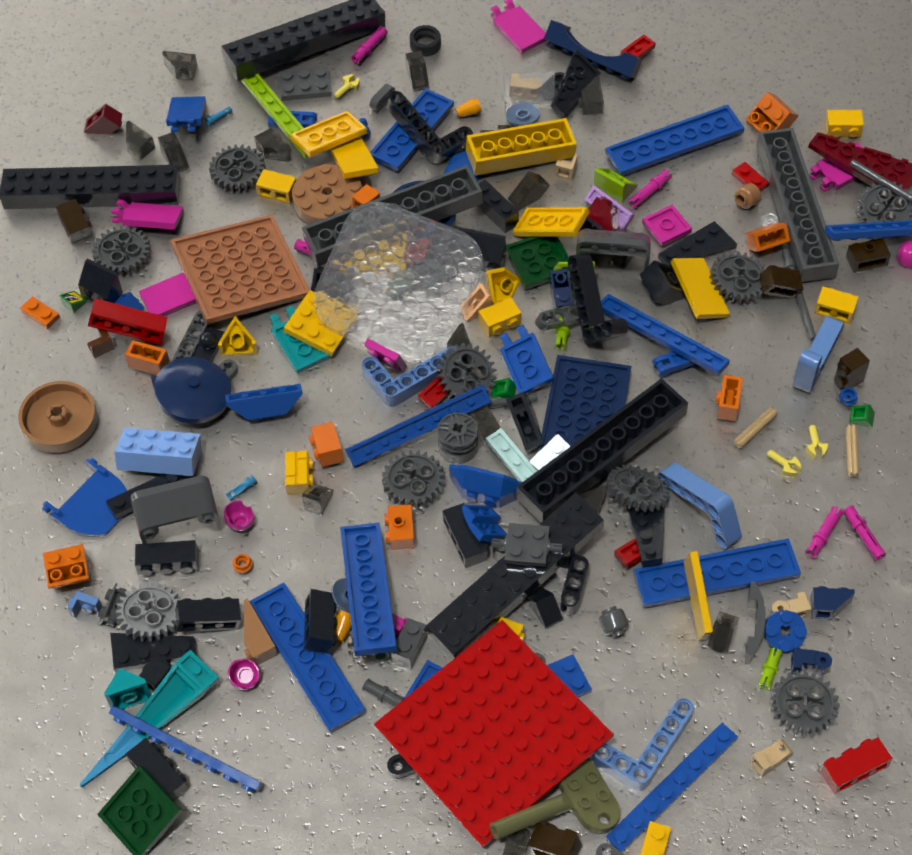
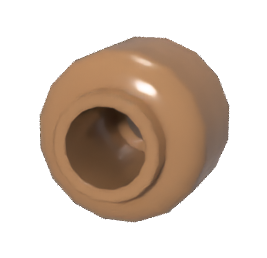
M748 183L738 188L735 192V201L743 209H748L758 204L761 200V192L753 183Z

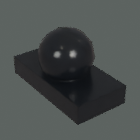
M207 327L206 331L199 336V344L193 357L203 358L212 362L219 349L218 342L225 332Z

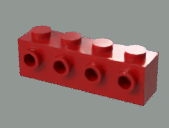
M95 298L88 326L161 345L168 317Z

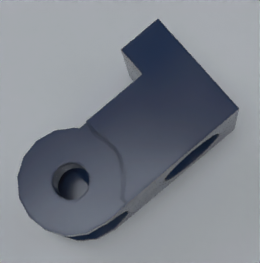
M794 648L791 655L790 673L795 675L796 670L799 672L807 670L809 672H816V675H825L832 665V658L826 652Z

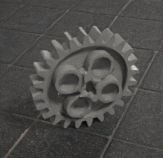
M147 582L146 587L139 583L138 589L132 586L131 593L125 591V597H120V603H117L116 610L117 623L120 624L122 631L126 630L127 636L133 634L134 640L141 636V641L148 637L149 641L152 642L155 636L160 640L161 634L168 637V630L171 632L175 631L174 626H177L175 608L177 600L181 599H178V593H173V588L166 590V584L158 587V582L154 586Z

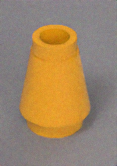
M472 98L456 108L459 118L479 114L478 112L482 111L478 98Z
M339 611L338 615H335L337 623L334 634H337L336 642L343 643L352 626L350 613Z

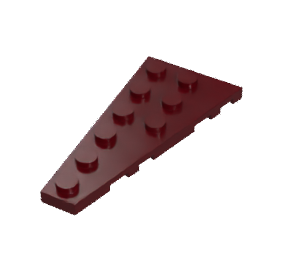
M817 132L808 145L809 149L870 186L872 183L878 186V182L850 166L853 159L893 183L895 181L897 186L902 184V189L904 190L912 183V163H909L907 159H896L891 154L868 147L860 148L855 146V143L849 142L847 144L839 141L836 137Z

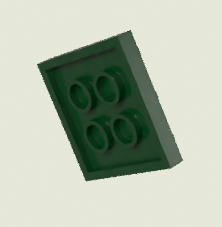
M532 236L506 245V254L525 290L550 282V271L553 270V267L558 262H568L569 258L559 238L554 236Z
M139 765L97 815L132 855H146L184 810L146 768Z

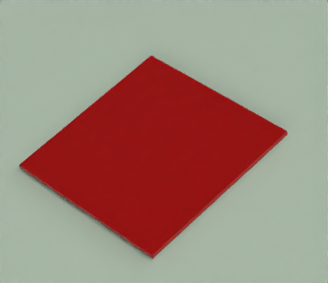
M503 620L374 723L379 732L482 848L494 839L490 831V823L533 806L614 737V734Z

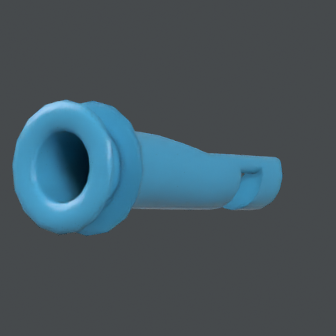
M229 106L212 116L207 115V117H204L205 122L211 127V124L214 125L215 121L232 112V109Z
M250 474L251 477L247 476V480L226 493L229 500L250 486L254 487V483L258 484L252 474Z

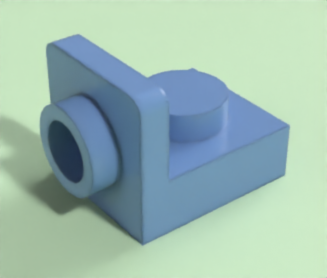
M78 591L68 604V610L71 616L75 618L81 609L87 613L94 612L99 614L102 607L99 598Z

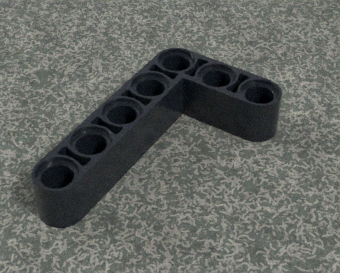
M393 91L389 95L386 105L387 110L430 162L434 164L441 163L466 148L467 135H473V131L469 127L462 126L439 138L401 92Z
M590 254L569 256L568 268L585 343L606 342L627 334L628 323L624 318L606 321L604 319Z
M493 547V558L496 561L505 556V550H498L504 547ZM574 554L552 574L566 578L561 595L560 609L567 616L577 613L588 576V559ZM571 584H577L578 587H572ZM571 601L574 604L568 605L566 602Z

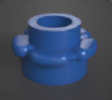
M845 388L840 392L839 400L844 405L851 406L857 402V392L853 388Z

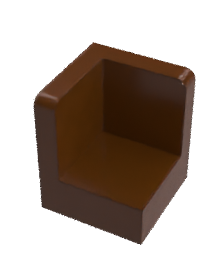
M98 329L100 337L87 343L94 358L115 349L107 331Z

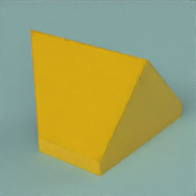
M505 267L486 270V287L492 296V305L510 297L513 298L520 283L519 277Z
M234 316L218 342L220 355L258 354L256 340L237 317Z

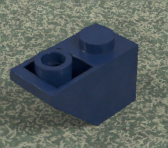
M568 268L550 271V293L553 309L574 305Z
M825 586L813 587L810 596L811 619L832 620L852 602L855 589H848L846 587L837 589Z

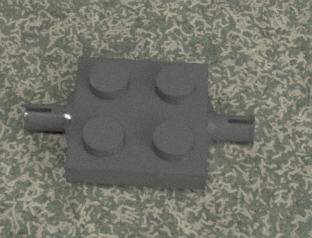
M509 523L505 539H492V547H504L505 564L546 567V560L550 551L562 553V544L550 543V526Z

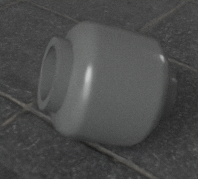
M613 606L601 612L602 615L599 617V622L604 634L607 636L613 635L614 638L624 635V630L628 628L629 623L623 609Z

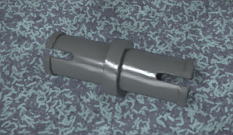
M369 678L362 687V691L377 697L378 701H384L394 707L404 699L403 696L390 691L389 687H383Z

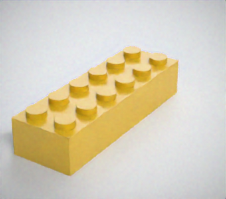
M567 118L467 135L465 150L476 176L573 158L577 143Z

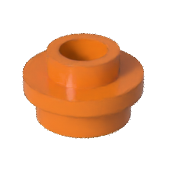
M239 554L234 558L232 565L237 573L243 574L251 570L253 562L248 555Z

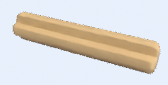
M772 407L768 408L734 440L735 446L739 449L743 448L777 416V411Z
M848 425L846 428L848 476L857 477L859 474L857 427L855 425Z

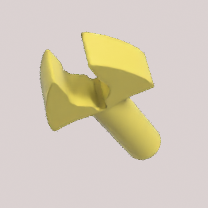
M354 74L343 77L344 85L334 93V96L339 99L351 88L357 91L360 84L359 77L355 81H353L355 79Z
M811 425L809 426L812 444L806 446V451L815 459V449L817 448L821 452L823 459L828 443L822 444L819 441L817 427Z
M773 450L768 451L767 456L783 466L782 475L796 477L797 472L790 467H794L801 472L802 466L795 456L792 460H787Z

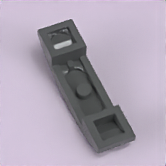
M755 581L750 582L747 607L748 609H756L754 637L748 636L745 664H750L759 649L766 620L764 600Z

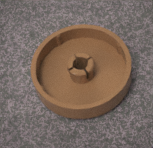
M322 164L304 171L293 185L292 198L294 209L297 215L308 224L352 209V196L362 188L361 181L358 177L344 179L338 165Z
M54 381L37 387L26 396L20 406L18 420L23 435L30 445L44 452L61 453L73 450L89 439L96 428L98 414L91 394L84 387L69 381Z

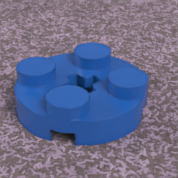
M780 610L773 612L766 619L764 637L772 648L788 652L793 651L794 648H798L803 643L807 629L803 619L797 613ZM781 626H788L790 628L788 635L780 634L782 631Z

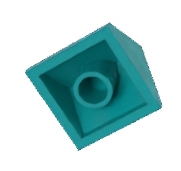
M119 668L105 690L104 695L110 709L112 706L125 710L146 703L151 693L144 678Z

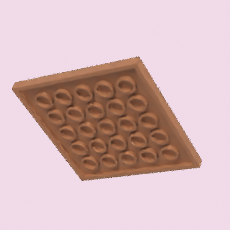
M272 214L170 240V245L207 324L305 298L310 291Z

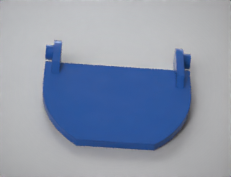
M94 458L87 459L85 464L95 473L59 509L45 501L42 504V510L46 514L50 512V515L55 520L77 534L105 536L125 516L123 515L115 519L106 505V500L126 492L127 489L118 477L102 465H97L98 462Z

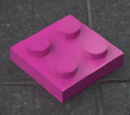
M673 204L642 218V224L661 247L692 233V227Z
M367 338L364 345L372 357L376 358L380 363L382 361L387 363V366L396 372L397 370L405 371L407 365L398 353Z

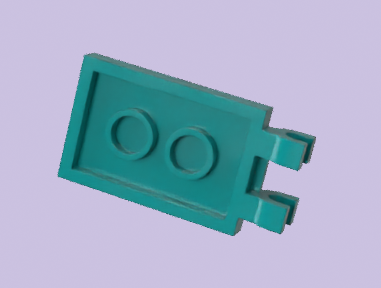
M293 306L286 308L288 319L295 312ZM276 313L270 316V324L273 327L271 328V333L296 374L330 359L329 354L323 353L284 333L283 329L288 321L281 323Z

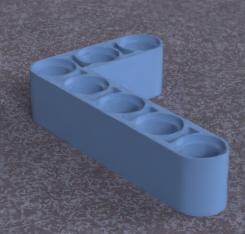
M826 316L810 349H804L801 353L792 386L811 393L841 334L844 322Z
M449 348L395 379L390 376L376 358L367 357L362 362L363 377L387 406H397L424 390L436 379V376L441 374V372L436 370L437 367L441 366L438 361L443 359L442 354L447 353L446 350Z
M676 462L658 473L661 476L660 480H665L664 485H668L670 490L709 514L716 541L722 548L726 549L742 538L735 506L729 495Z
M686 698L678 699L638 761L605 743L593 754L594 765L636 791L645 790L690 722L693 713L692 702ZM685 709L688 713L683 714L678 710ZM673 725L677 727V729L670 730L667 726ZM664 742L667 746L660 747L657 743ZM604 753L608 757L602 759L598 756V754ZM646 759H654L656 763L649 764L646 762ZM622 764L626 766V769L620 770L616 766ZM635 776H643L645 780L638 781L635 779Z

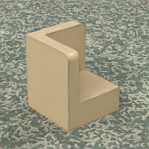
M574 155L572 162L557 160L555 177L572 181L578 166V155Z

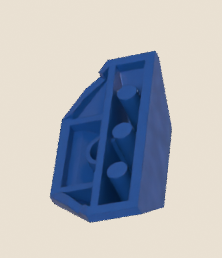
M299 383L227 394L225 399L226 406L247 420L259 421L266 417L278 418L287 414L302 396L303 392Z
M450 464L449 466L450 479L463 499L499 508L517 500L516 487L522 483L521 481L518 482L509 476L468 465Z

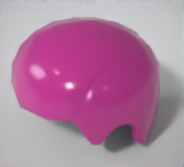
M912 240L903 242L896 254L898 262L908 268H912Z
M240 500L232 501L225 506L224 520L229 528L235 531H245L253 525L255 516L251 506L246 507Z
M243 658L234 660L228 669V679L236 689H251L259 681L260 669L255 662Z

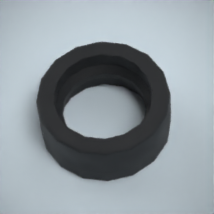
M422 25L413 29L410 33L411 50L416 55L425 57L436 54L441 48V34L439 30L430 25ZM423 37H429L435 40L430 44H420L416 42L418 39Z

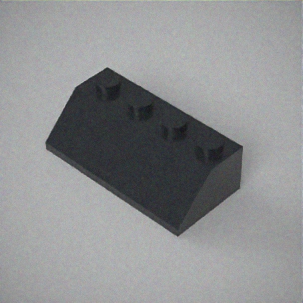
M435 223L431 245V259L437 264H446L473 271L486 272V270L501 268L506 260V236Z

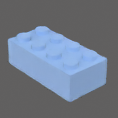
M124 428L115 449L117 470L194 476L202 453L200 434L189 432Z

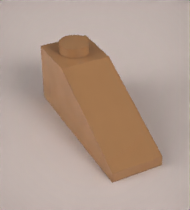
M247 598L244 600V644L246 649L243 652L247 659L252 660L258 666L277 656L274 643Z

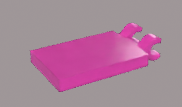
M512 0L504 1L507 6L504 7L505 11L502 13L497 5L491 7L493 11L491 13L493 25L520 54L547 41L544 39L546 33L521 6L515 7Z
M858 142L855 143V146L863 148ZM826 158L816 162V165L810 169L812 173L809 174L812 180H816L822 175L824 176L821 180L824 184L820 185L824 192L833 186L838 190L859 179Z
M118 200L116 206H122L123 209L113 208L111 214L118 215V217H113V223L122 222L125 226L175 230L184 210L183 206L131 202L129 205L124 200Z
M184 273L138 291L148 312L161 316H167L197 303Z

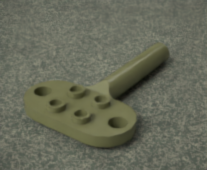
M587 759L557 784L561 790L560 795L490 823V831L493 837L498 840L563 812L571 811L576 815L584 828L591 832L604 833L615 827L620 817V808L596 766L590 759ZM598 817H605L609 824H602Z

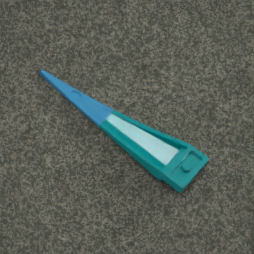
M189 650L173 665L153 694L136 714V717L161 729L202 698L219 681V676ZM129 724L83 779L80 787H84L124 757L128 751L143 739L149 738L151 735L145 732L143 735L132 731V725Z

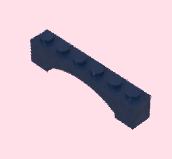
M550 21L544 39L549 41V45L556 48L559 45L563 47L562 51L569 54L578 50L585 58L592 60L591 64L599 67L604 65L606 66L605 70L612 73L617 71L621 73V77L628 80L630 77L636 78L643 61L642 58L627 52H623L619 56H603L594 53L575 39L570 32L571 27L558 21Z

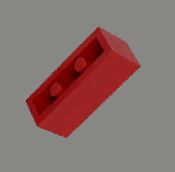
M879 737L873 740L869 738L864 740L854 750L849 748L841 754L842 756L836 759L834 757L827 759L823 763L824 765L820 773L835 795L889 767L893 758Z

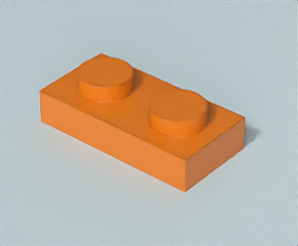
M33 296L20 307L23 314L47 330L60 318L58 312Z

